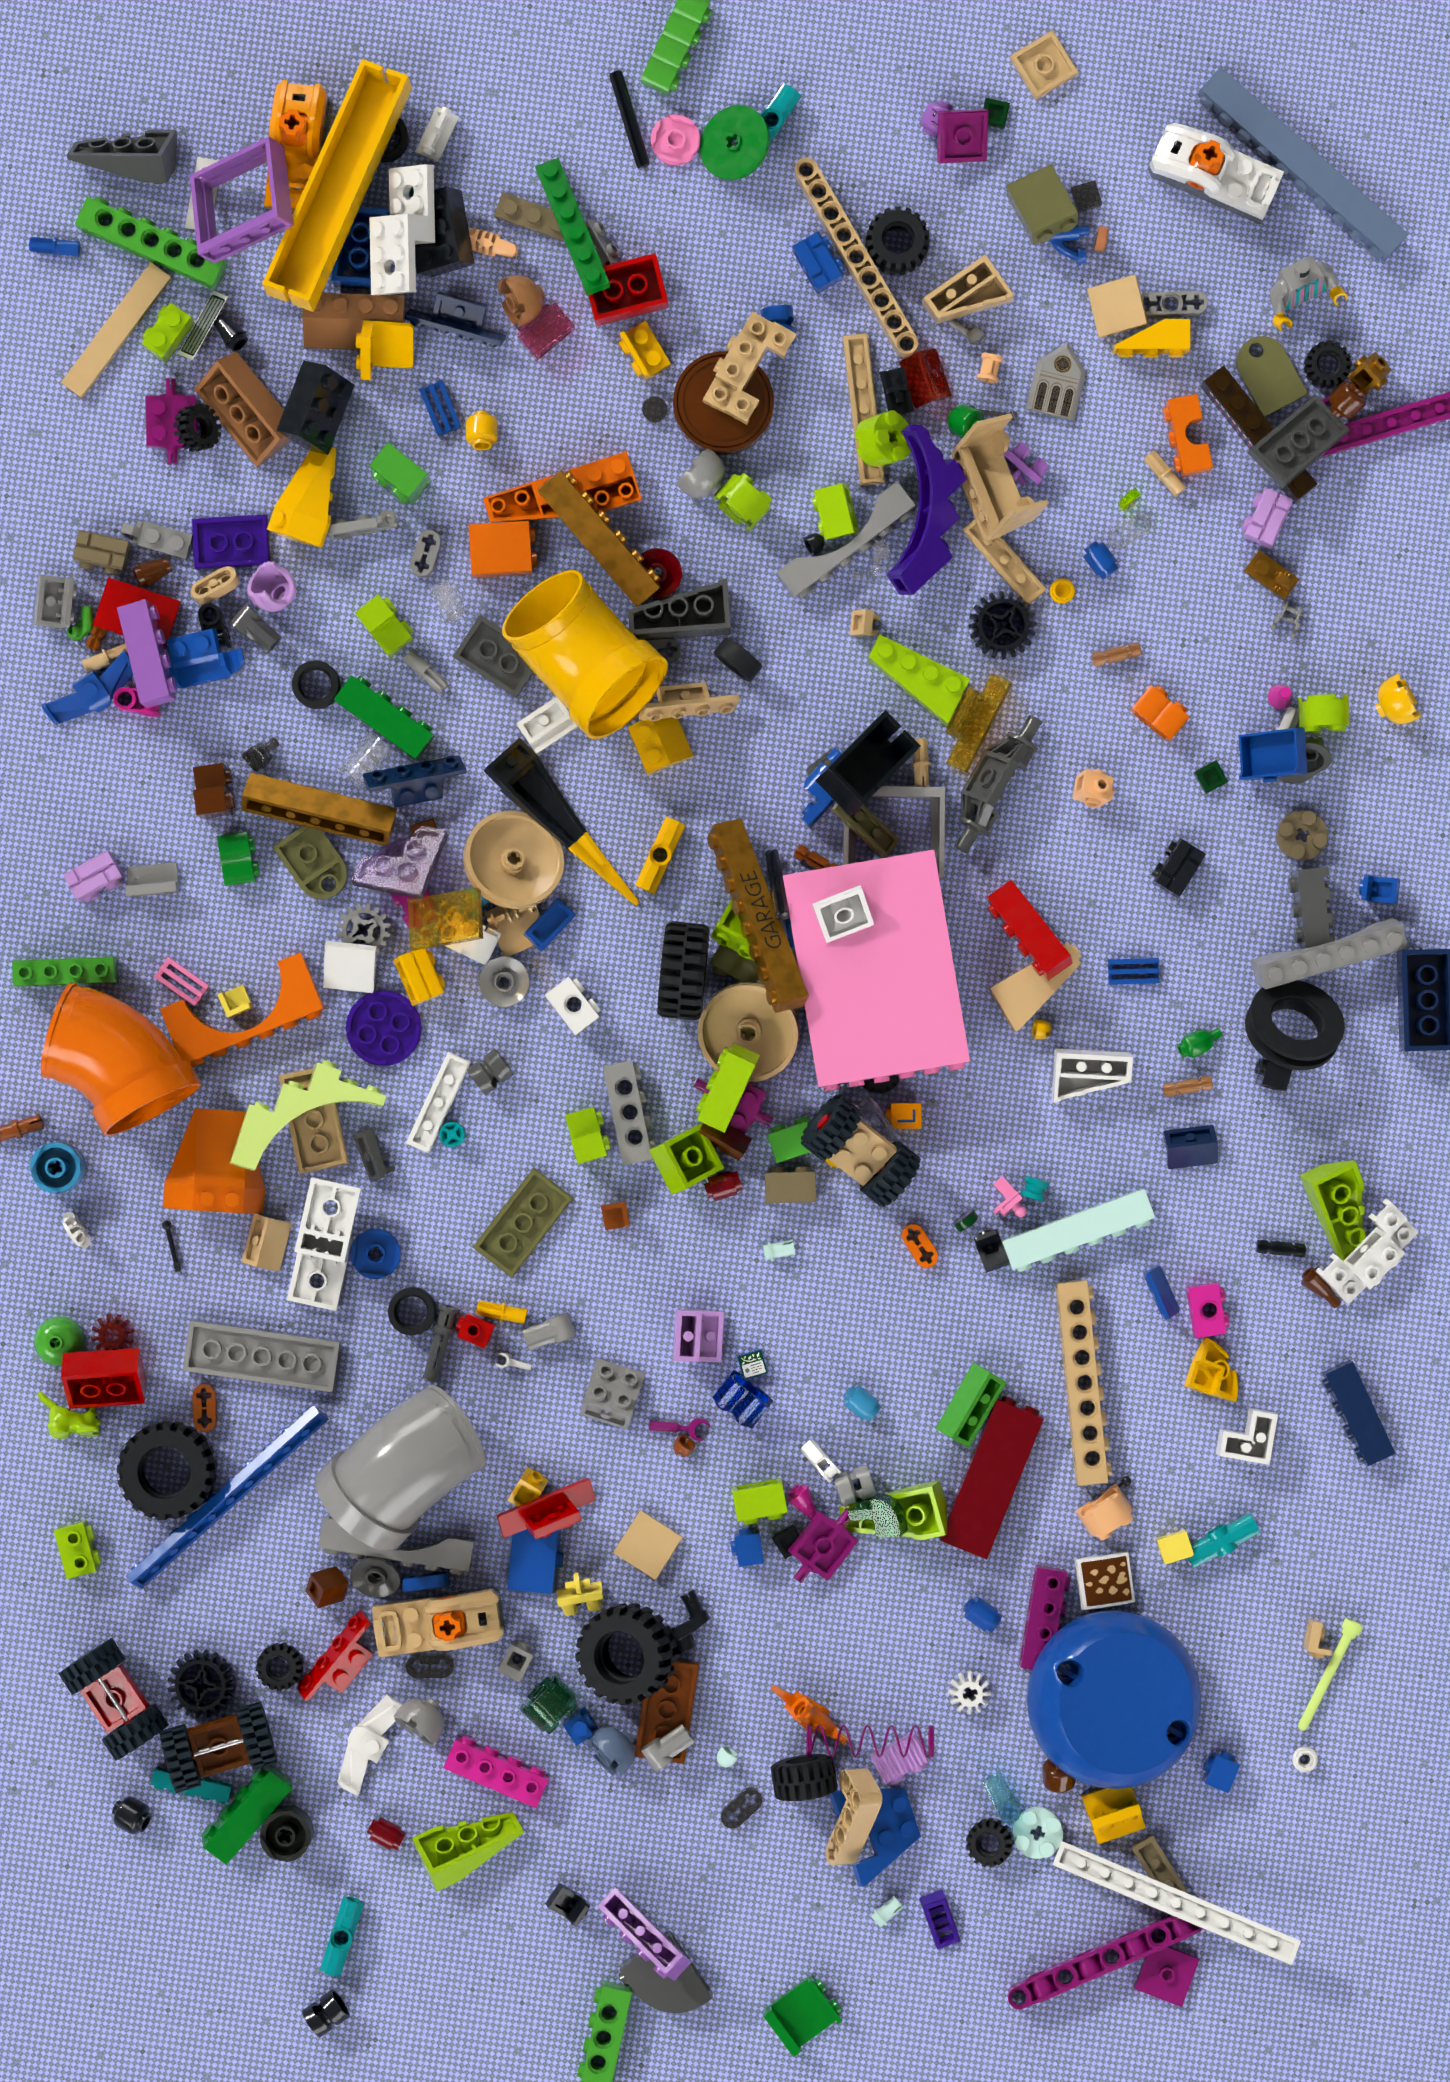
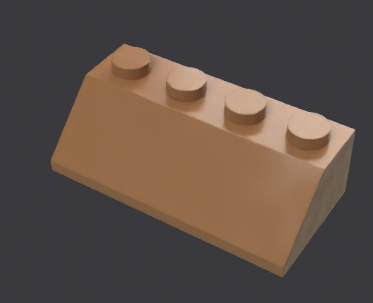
M322 293L314 312L304 308L302 311L304 348L360 350V348H356V334L361 333L363 320L406 323L404 319L407 307L406 299L404 296Z
M237 351L217 360L194 390L204 403L210 406L209 409L216 411L214 415L219 416L220 423L253 464L259 467L290 441L289 438L276 431L284 410Z

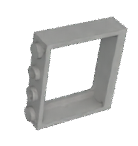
M882 786L871 798L929 799L931 801V850L935 852L939 879H943L945 787ZM844 822L842 865L855 863L856 834Z

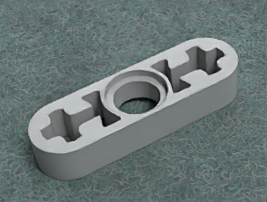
M1201 291L1148 292L1141 294L1142 299H1147L1149 304H1156L1157 298H1160V311H1156L1157 306H1151L1148 311H1145L1147 318L1198 316L1208 306V298ZM1182 297L1186 298L1184 303L1192 302L1194 297L1198 298V302L1203 303L1199 306L1198 310L1195 309L1194 305H1186L1185 310H1181L1183 306ZM1167 298H1174L1178 302V308L1174 311H1169L1165 308L1164 301Z

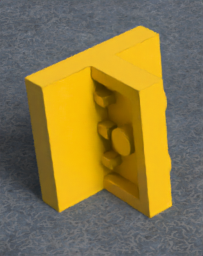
M1132 1787L1123 1789L1099 1788L1081 1795L1098 1845L1146 1828Z

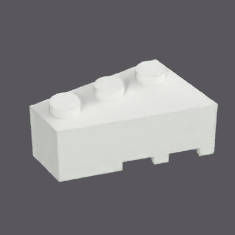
M1055 1048L1051 1095L1053 1103L1075 1096H1082L1089 1092L1130 1083L1132 1080L1133 1056L1130 1052Z

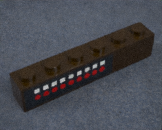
M1224 365L1203 381L1200 387L1249 449L1274 429ZM1305 470L1283 488L1282 491L1295 504L1314 489L1317 483L1309 472Z

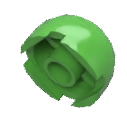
M56 1316L47 1319L39 1326L34 1336V1347L37 1355L42 1361L51 1366L62 1367L63 1353L83 1352L85 1349L86 1337L83 1328L76 1321L66 1316Z

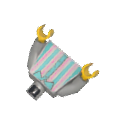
M1313 256L1298 260L1295 264L1279 272L1276 283L1270 289V299L1273 312L1276 313L1273 318V325L1281 332L1283 323L1289 329L1292 327V321L1284 314V311L1328 291V289H1331L1329 296L1335 305L1338 306L1336 299L1340 295H1343L1346 301L1348 300L1344 289L1338 286L1339 281L1328 263L1316 262Z

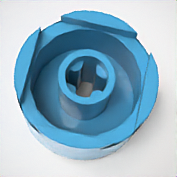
M65 1142L49 1143L39 1148L33 1154L30 1162V1172L35 1184L40 1189L49 1193L67 1192L77 1187L82 1181L85 1174V1158L71 1144ZM61 1162L62 1172L55 1173L56 1168L53 1167V1164Z

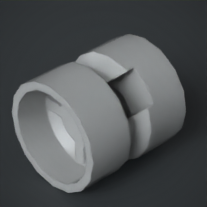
M867 1465L854 1468L851 1474L845 1471L833 1476L843 1507L856 1503L857 1498L866 1500L876 1496ZM859 1479L862 1489L855 1491L852 1481Z

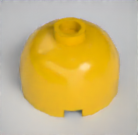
M1401 673L1395 674L1381 684L1377 693L1379 703L1375 704L1382 718L1386 716L1392 723L1407 724L1422 717L1420 710L1416 712L1414 705L1417 704V701L1406 680H1401Z

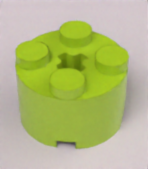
M894 410L862 420L855 431V440L858 439L859 448L856 449L861 459L872 467H882L904 460L911 451L901 432L909 425L907 421Z
M742 473L741 476L733 474L715 494L713 499L714 501H721L718 507L738 525L741 522L745 523L747 526L744 529L751 531L771 509L770 503L772 498L763 490L759 492L753 486L754 481L745 473Z
M1336 694L1307 696V701L1303 697H1298L1299 728H1305L1306 734H1319L1321 729L1328 728L1332 733L1346 732V727L1350 726L1349 695L1342 694V699L1336 697Z

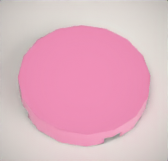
M672 114L659 120L651 132L653 152L660 161L667 165L680 166L686 164L696 156L700 149L701 136L698 128L691 119L684 115Z

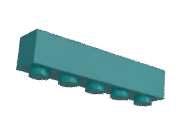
M156 1767L153 1772L151 1785L159 1790L166 1788L170 1789V1792L176 1793L168 1769ZM200 1777L201 1786L182 1791L186 1796H201L200 1798L203 1800L214 1799L217 1803L225 1804V1802L228 1803L230 1800L233 1784Z

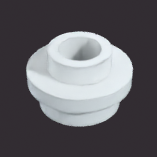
M1303 1746L1294 1751L1292 1762L1297 1770L1310 1772L1316 1767L1318 1757L1312 1748ZM1308 1755V1762L1301 1763V1756Z

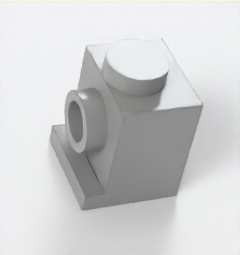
M518 1640L517 1644L512 1641L498 1668V1672L520 1683L534 1656V1652L530 1651L532 1646L521 1640ZM520 1654L522 1661L519 1663L515 1662L513 1656Z

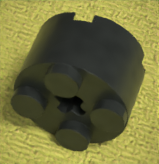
M287 1805L275 1809L265 1820L261 1828L260 1843L264 1852L270 1858L284 1862L300 1858L308 1849L314 1836L312 1820L304 1810L295 1805ZM284 1829L292 1832L290 1837L282 1835Z

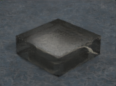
M1095 180L1071 187L1070 190L1078 213L1102 206Z

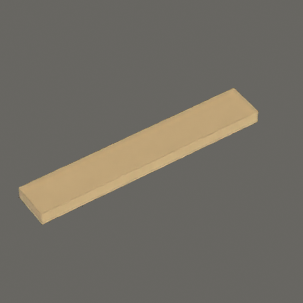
M150 262L61 381L65 387L83 399L172 280L171 276Z
M868 333L842 337L854 438L858 424L862 420L877 415ZM858 439L855 440L856 448H859ZM856 449L860 487L885 484L884 466H869L861 459Z

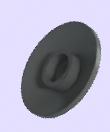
M380 1558L361 1559L353 1565L350 1572V1579L354 1587L370 1597L382 1598L390 1596L397 1591L401 1579L398 1570L391 1563Z

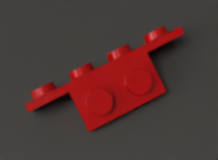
M585 1478L499 1513L497 1520L502 1537L506 1538L528 1529L535 1539L544 1538L552 1532L562 1528H569L574 1523L581 1521L580 1511L577 1508L596 1501L591 1480Z
M361 1610L349 1619L344 1630L333 1639L328 1650L317 1659L315 1666L301 1679L297 1690L307 1702L323 1682L338 1692L343 1693L374 1655L369 1648L357 1641L371 1624V1621Z

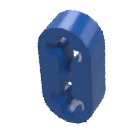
M449 1572L401 1578L402 1591L449 1586Z

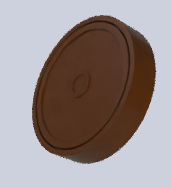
M729 351L708 353L690 363L681 373L673 395L674 416L681 433L695 447L702 451L710 448L717 455L740 453L756 444L767 431L774 408L772 386L767 375L759 365L744 392L759 400V404L753 411L747 425L703 402V398L716 375V372L713 371L715 365L720 358L725 359Z

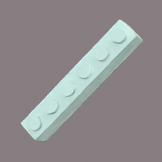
M1140 1189L1001 1240L1009 1259L1010 1268L1012 1270L1017 1269L1019 1273L1032 1268L1031 1263L1041 1260L1042 1264L1055 1260V1254L1063 1251L1066 1255L1077 1252L1082 1244L1088 1243L1089 1246H1093L1103 1242L1102 1237L1112 1234L1114 1238L1126 1234V1228L1135 1225L1137 1229L1151 1224L1150 1219L1155 1218L1145 1189Z

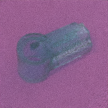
M1001 1771L982 1780L981 1782L1000 1819L1005 1823L1016 1822L1021 1816V1809ZM1007 1804H1012L1016 1807V1812L1011 1817H1006L1002 1813L1003 1807Z

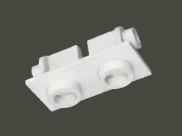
M436 106L415 152L439 162L459 116L452 114L451 110L443 106L441 109Z

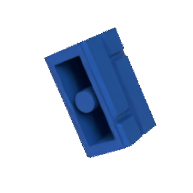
M819 231L792 246V252L817 294L842 281L844 276L842 272L845 271L839 257L834 259L830 250L833 247L826 235L822 237Z

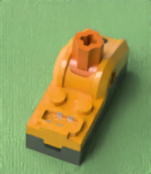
M282 80L275 89L269 124V137L285 147L293 215L326 140L330 100L321 84L315 83L314 86L292 84L288 80ZM268 171L264 199L266 211L272 210Z

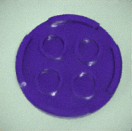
M380 990L361 997L352 1006L347 1016L346 1034L348 1042L355 1054L370 1064L389 1066L402 1062L414 1052L421 1038L422 1023L416 1007L412 1006L410 1000L405 996L393 991Z

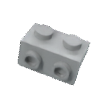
M38 575L33 625L56 629L70 627V624L74 621L72 599H75L77 593V585L74 584V578Z

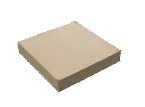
M1053 30L1009 57L1035 101L1079 74Z
M1131 275L1087 289L1099 338L1148 325L1137 275Z
M640 1509L613 1553L656 1580L683 1536Z

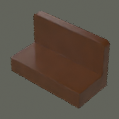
M702 1123L699 1130L700 1134L710 1139L714 1147L737 1161L743 1157L752 1138L728 1125L725 1133Z

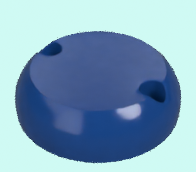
M1116 1610L1098 1611L1086 1614L1063 1626L1043 1647L1036 1659L1028 1684V1715L1032 1731L1040 1748L1061 1771L1075 1780L1099 1788H1131L1158 1778L1176 1764L1185 1753L1193 1739L1200 1717L1201 1688L1196 1668L1189 1653L1169 1630L1154 1620L1136 1613ZM1057 1671L1063 1673L1064 1675L1059 1677Z

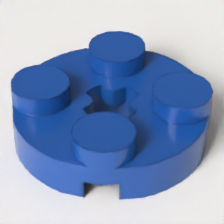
M369 1229L361 1233L353 1241L350 1249V1259L355 1269L363 1277L382 1279L392 1274L398 1267L401 1260V1248L397 1238L388 1231ZM374 1247H379V1251L383 1252V1256L378 1257L377 1261H373V1256L369 1255V1251L374 1250Z

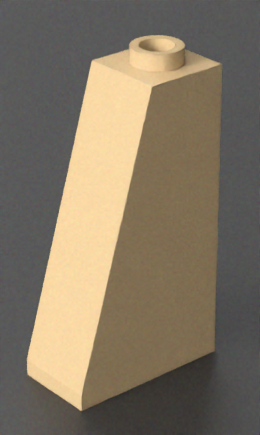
M1067 942L1063 945L1071 955L1073 964L1049 981L1044 975L1039 976L1030 964L989 988L990 993L1013 1032L1020 1030L1081 965L1079 959L1082 956L1075 944L1071 946Z

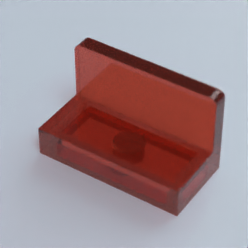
M936 349L918 351L899 362L901 367H905L911 399L915 408H920L932 401L945 400L952 396Z

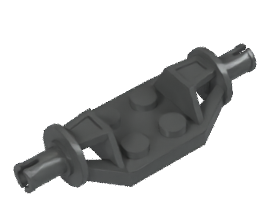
M1028 715L1019 734L1008 732L1006 735L1008 738L985 749L960 793L962 816L958 820L964 824L965 829L954 845L960 851L968 854L978 835L982 834L989 837V830L1000 815L994 807L1001 799L1009 780L1013 778L1016 768L1025 770L1033 752L1038 750L1033 744L1032 739L1043 723L1041 720ZM1015 745H1017V746H1016L1014 749H1012L1007 755L1004 754L1005 752H1007L1008 750H1010L1012 747H1014ZM974 806L978 807L975 821H973Z

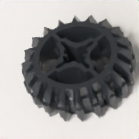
M1003 591L999 592V599H996L995 595L990 593V602L984 597L981 598L980 602L983 608L975 605L973 609L979 614H970L969 619L976 621V623L969 624L968 629L977 631L972 633L970 638L975 639L979 637L980 639L976 642L975 647L978 648L984 644L986 647L982 653L985 655L989 649L993 650L991 654L993 659L996 658L997 652H1001V659L1005 660L1006 652L1008 651L1010 656L1014 658L1016 657L1015 648L1020 653H1023L1025 649L1022 643L1030 646L1032 643L1026 636L1034 637L1036 632L1029 630V628L1036 627L1037 622L1028 620L1034 617L1035 613L1029 612L1026 614L1025 611L1030 607V604L1026 603L1023 607L1019 604L1022 602L1023 597L1019 596L1015 602L1012 600L1013 592L1009 593L1007 599H1004ZM996 606L1010 607L1003 615H997L988 611ZM1016 612L1021 617L1023 623L1022 633L1017 631V628L1012 623V618ZM1009 615L1010 617L1006 625L1009 626V629L1004 628L996 636L997 627L999 626L996 622L1001 623ZM983 617L993 627V633L989 639L985 636L982 629ZM1003 635L1017 640L1009 645L995 644L998 638Z
M198 1649L193 1652L194 1658L187 1652L184 1654L185 1661L180 1658L176 1661L179 1668H171L170 1672L176 1676H170L167 1681L175 1685L170 1686L168 1692H176L171 1701L175 1702L179 1699L181 1703L178 1704L177 1709L180 1710L183 1706H186L185 1715L188 1716L192 1710H195V1718L200 1717L201 1711H203L205 1718H209L210 1709L217 1715L220 1713L218 1705L226 1709L228 1704L224 1699L229 1701L233 1699L234 1696L227 1691L236 1690L234 1684H229V1682L236 1679V1676H228L227 1673L232 1671L233 1667L228 1666L224 1668L223 1665L227 1659L224 1657L218 1662L216 1660L219 1656L218 1652H215L212 1658L209 1657L208 1649L204 1650L202 1657ZM201 1664L197 1676L183 1677L188 1667ZM208 1666L216 1670L221 1678V1682L210 1676ZM203 1675V1682L209 1686H205L201 1692L200 1684H197L195 1681L198 1682ZM183 1685L193 1690L195 1694L194 1700L196 1701L191 1700L186 1695ZM221 1690L216 1700L203 1703L206 1692Z

